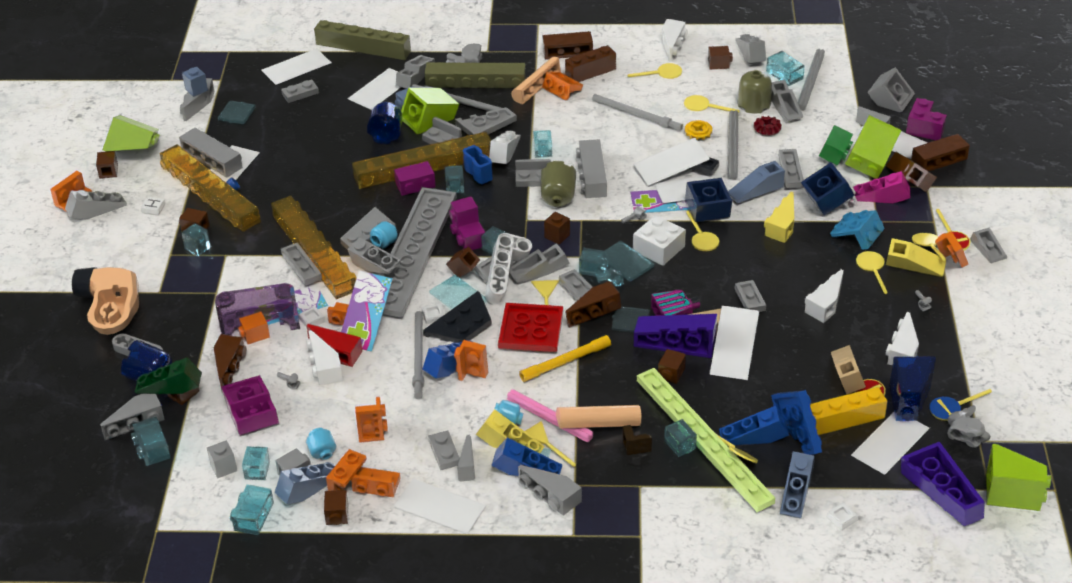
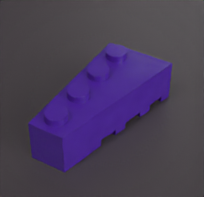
M717 314L639 316L634 330V347L660 351L670 349L686 355L712 358L716 342Z
M940 442L901 457V474L964 527L984 519V500Z

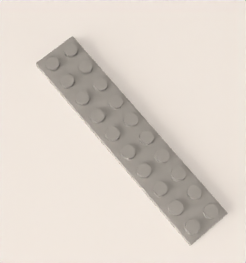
M422 187L390 253L399 258L401 263L390 274H380V276L393 278L382 315L403 318L447 221L449 210H451V202L456 201V192Z

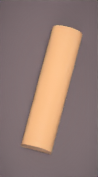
M551 57L518 85L511 93L514 101L523 105L543 88L542 85L546 72H561L559 58Z
M639 405L557 407L556 419L559 428L640 426L641 409Z

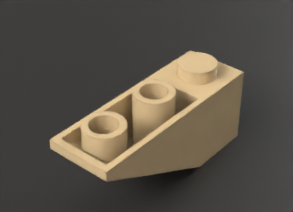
M850 345L832 351L831 355L846 394L865 388L866 386Z

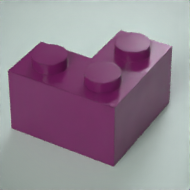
M916 98L908 117L906 134L939 140L944 133L947 115L932 112L934 101Z
M467 197L451 202L449 215L452 224H450L452 234L456 235L458 245L462 246L463 249L469 246L471 250L485 247L486 234L479 222L478 206L473 198Z

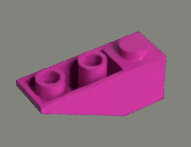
M902 171L879 179H873L863 184H857L853 187L856 192L854 195L857 201L893 204L910 198V186Z

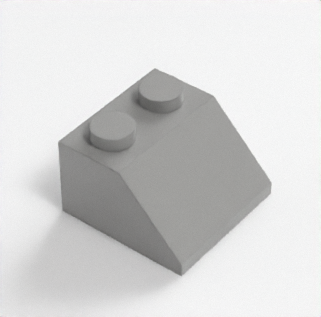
M896 67L880 75L868 91V94L877 106L897 112H902L915 94Z

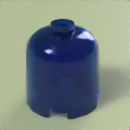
M381 102L372 109L367 123V133L374 138L375 142L389 144L391 141L399 138L403 121L400 108L391 102Z
M136 340L128 347V350L131 351L128 358H123L121 374L128 379L137 381L138 377L143 374H148L160 367L172 364V358L166 351Z

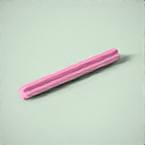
M514 389L508 392L507 399L509 401L519 404L520 407L559 427L555 411ZM561 428L585 442H590L593 438V431L587 428Z

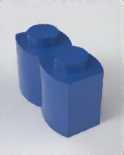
M472 145L464 148L463 160L466 172L473 175L474 180L480 184L493 180L491 159L484 155L478 146Z

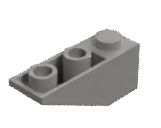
M750 34L740 35V38H735L747 62L766 61L765 41L760 40L759 37L750 36Z
M206 78L208 91L194 97L188 91L184 95V102L180 105V114H183L184 121L189 120L212 101L215 92L212 78Z
M71 190L65 210L70 218L90 219L124 207L127 203L123 196L116 192L103 193L100 191Z
M361 237L347 249L352 263L365 271L390 274L401 263L399 258Z
M140 394L134 396L103 421L100 426L104 439L107 440L165 419L157 395Z
M523 465L518 466V479L521 485L529 488L537 498L544 500L551 509L558 511L561 515L564 516L582 502V488L567 476Z

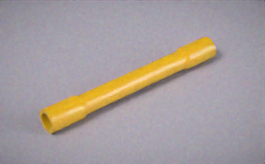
M605 335L538 365L530 366L519 371L520 378L523 382L538 377L549 370L611 346V340Z

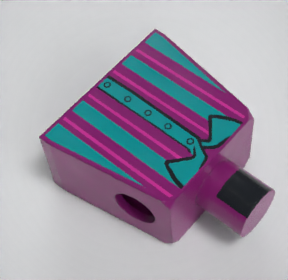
M682 290L653 293L651 295V309L656 316L693 314V309L700 308L698 297L688 299Z

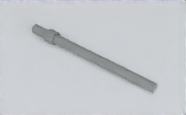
M413 84L412 86L414 88H433L430 86L423 87L416 84ZM447 93L460 104L486 111L501 109V107Z
M594 94L592 97L593 101L660 123L663 127H671L680 131L683 129V124L672 121V118L661 117Z
M421 311L415 312L414 376L412 378L415 398L422 397V387H424V376L422 375L423 314Z

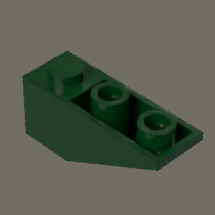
M188 357L177 360L170 365L160 367L153 372L138 377L135 393L183 394L199 387L202 372Z

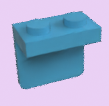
M863 210L858 213L849 212L843 215L841 221L834 226L830 234L832 237L855 234L861 249L864 250L869 249L885 228L876 210Z

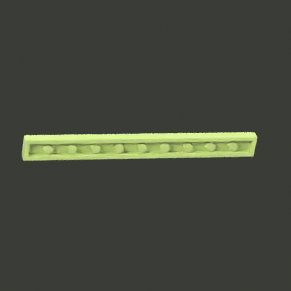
M655 368L637 375V382L756 512L775 504V497Z

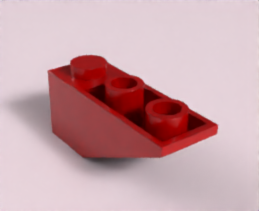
M311 324L306 325L308 339H310L309 331L312 330L338 353L340 364L350 367L354 366L363 352L361 337Z

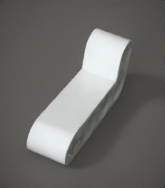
M502 233L498 236L493 248L485 298L489 303L498 304L501 302L507 288L511 260L519 262L529 255L532 249V243L529 239L508 233Z

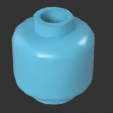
M383 221L371 229L370 240L373 245L385 249L397 240V229L393 224Z
M507 400L496 403L494 408L496 411L515 425L521 424L524 413L520 412L519 404Z
M313 429L306 439L308 449L312 457L316 459H329L337 447L331 432L327 429Z

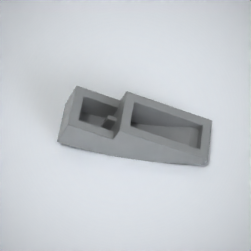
M419 55L405 62V68L396 73L395 86L410 88L413 84L417 85L425 77L426 62H435V59Z
M786 81L772 82L771 101L779 114L786 121L803 118L793 90L788 88Z
M556 243L542 253L539 249L511 266L509 273L517 283L549 275L568 265L569 261Z

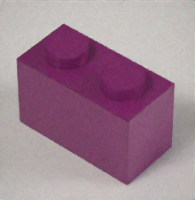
M428 161L394 169L395 183L402 196L419 192L422 187H436L435 174Z

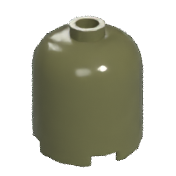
M758 70L746 72L739 82L738 107L746 109L745 112L752 114L762 113L763 109H769L772 95L770 77Z
M564 161L547 163V167L541 170V197L547 204L554 207H562L570 203L575 195V168L572 165L571 167L565 165Z

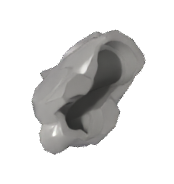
M475 43L466 45L462 48L461 56L448 53L446 63H480L482 59V45Z
M974 405L949 415L947 420L951 426L947 434L952 440L956 439L966 442L968 446L976 448L982 442L988 441L991 436L985 431L984 424L979 419L970 417L976 410Z

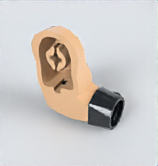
M90 267L74 270L72 276L73 294L93 299L87 314L88 321L99 333L106 335L115 334L125 329L139 308V284L136 274L130 270L114 267Z

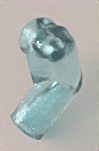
M614 269L596 273L598 282L610 280L616 287L623 284L624 277Z

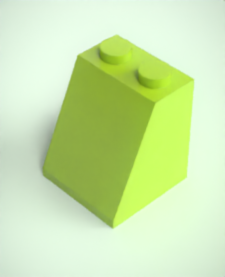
M408 88L399 118L414 132L421 134L433 127L432 119L434 117L446 122L453 120L459 103L441 88Z
M122 115L115 116L112 119L102 150L148 149L157 144L160 134H158L159 129Z
M869 115L845 164L878 179L901 130Z
M992 444L986 470V505L1040 511L1042 502L1046 503L1047 500L1046 488H1050L1051 475H1047V466L998 444Z

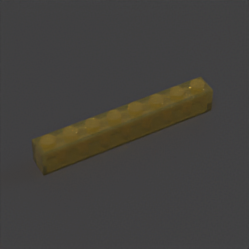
M482 132L353 162V175L359 189L395 181L394 169L426 161L429 162L433 171L463 165V149L472 145L478 146L482 153L489 157L491 139L487 132Z
M178 144L160 153L161 167L171 173L174 178H177L182 185L187 186L193 194H197L203 202H207L213 210H217L224 219H228L234 227H238L244 232L261 222L258 207Z
M292 196L272 202L273 217L293 243L298 242L322 274V282L337 300L352 294L357 278L356 275L349 271L347 263L342 262L339 253L335 252L331 243L325 240L322 231L317 230L314 221H310L307 212L301 209L299 202L295 201Z

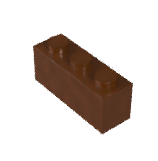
M591 31L542 35L545 60L551 57L571 58L593 50Z
M608 45L565 59V75L578 82L616 70V52Z
M955 134L914 147L911 161L929 172L966 160L970 145L959 134Z

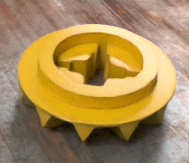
M701 120L691 121L685 126L686 135L690 136V139L696 138L697 140H704L705 137H710L713 129L708 122Z

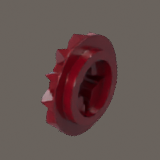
M769 115L768 117L761 116V118H756L754 122V129L763 135L777 134L782 126L780 120L776 119V117H769Z

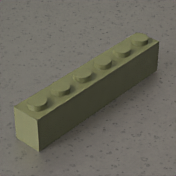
M320 20L314 28L316 45L400 60H406L411 52L410 35L329 22L327 20Z
M426 62L425 84L433 88H516L526 79L525 63Z

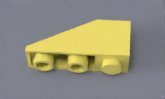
M793 192L784 197L781 204L775 207L772 215L766 218L764 222L765 236L785 243L793 234Z
M892 238L886 265L943 277L946 260L943 261L938 255L911 242Z
M495 409L476 433L478 437L494 448H498L507 437L538 453H541L545 447Z

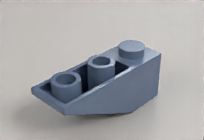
M776 161L761 165L728 191L729 195L736 203H740L783 188L785 170Z
M793 451L780 514L802 518L815 463L814 455Z
M331 462L281 471L274 493L286 504L302 502L327 486L326 477L335 465Z

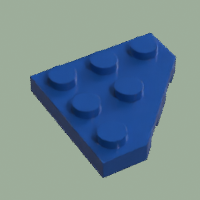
M806 390L771 395L773 405L779 409L788 424V432L794 440L798 439L802 443V451L805 454L821 453L822 441L817 434L816 419L812 414L811 400Z

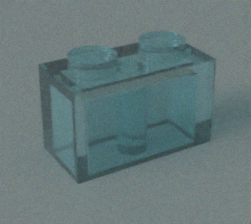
M780 51L767 58L766 72L778 80H785L787 85L791 86L803 80L805 65L785 52Z
M157 417L132 424L134 433H131L134 445H139V447H136L139 459H144L146 466L170 459L168 445Z
M246 485L244 491L239 494L236 507L230 513V521H232L234 531L259 535L274 504L270 488Z

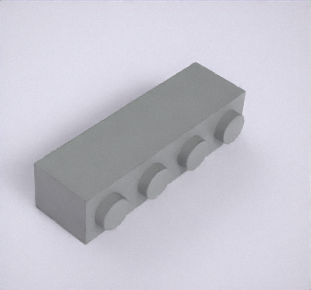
M193 128L179 137L183 152L226 178L243 168L242 157L239 152L234 151L197 128Z
M600 139L580 140L579 148H576V158H579L577 159L578 169H580L579 179L583 180L581 181V191H585V198L607 197V180Z

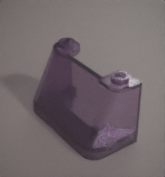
M281 283L224 291L215 298L221 334L232 336V333L235 330L238 331V327H240L239 318L258 312L263 313L266 321L279 319L280 325L287 323L291 330L300 329L294 287L291 284Z

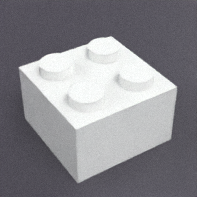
M655 215L633 234V251L664 266L685 247L686 229Z

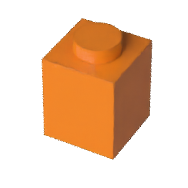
M262 312L239 318L240 327H238L240 337L245 338L247 344L270 338L268 323Z

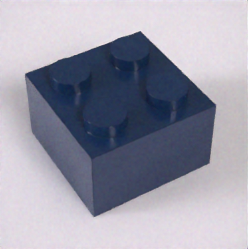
M832 162L801 182L808 196L824 216L855 196L846 179Z
M722 177L687 182L685 200L695 222L730 217L732 199Z

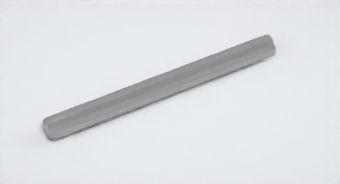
M823 49L816 50L801 91L798 104L802 111L807 107L825 53Z
M737 110L729 112V179H736L738 177Z

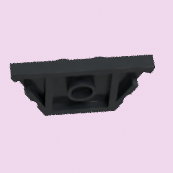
M475 292L423 330L424 336L429 338L430 335L440 337L442 341L458 343L463 342V340L473 339L492 325L491 317L480 292Z

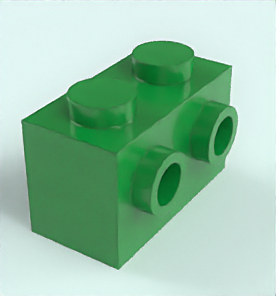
M834 125L819 157L838 165L841 159L845 160L853 144V141H851L853 134Z

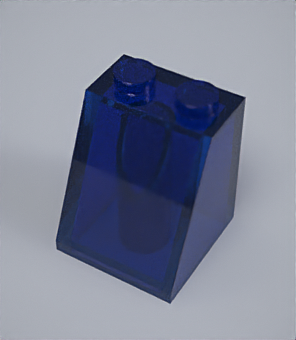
M935 356L894 357L889 387L896 421H917L931 389L936 362Z

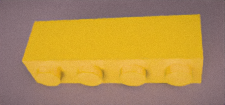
M879 387L812 403L810 407L816 419L817 434L821 435L885 418L887 407L885 396Z

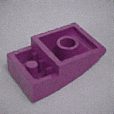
M260 375L221 387L239 435L279 423L276 408Z

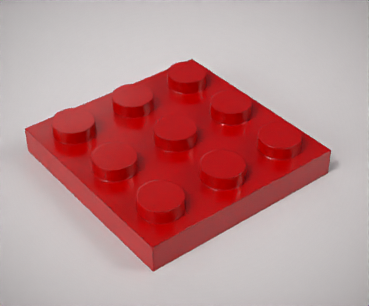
M506 303L498 348L557 352L564 312L563 306Z

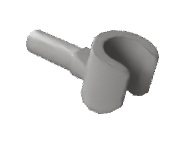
M637 206L631 215L621 219V221L625 223L636 217L644 220L647 217V214L644 213L646 210Z
M916 290L915 294L920 298L918 302L919 308L922 311L930 309L931 297H925L919 290Z
M281 372L277 373L278 377L287 381L286 384L289 388L297 389L300 381H297L298 375L296 373H293L291 376Z

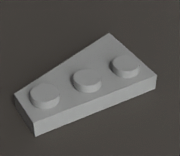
M505 107L488 111L486 115L482 116L470 115V118L465 120L457 118L455 119V124L474 140H478L517 121V115Z
M374 207L340 238L341 245L348 249L359 237L372 243L370 240L372 228L383 221H387L395 227L396 224Z

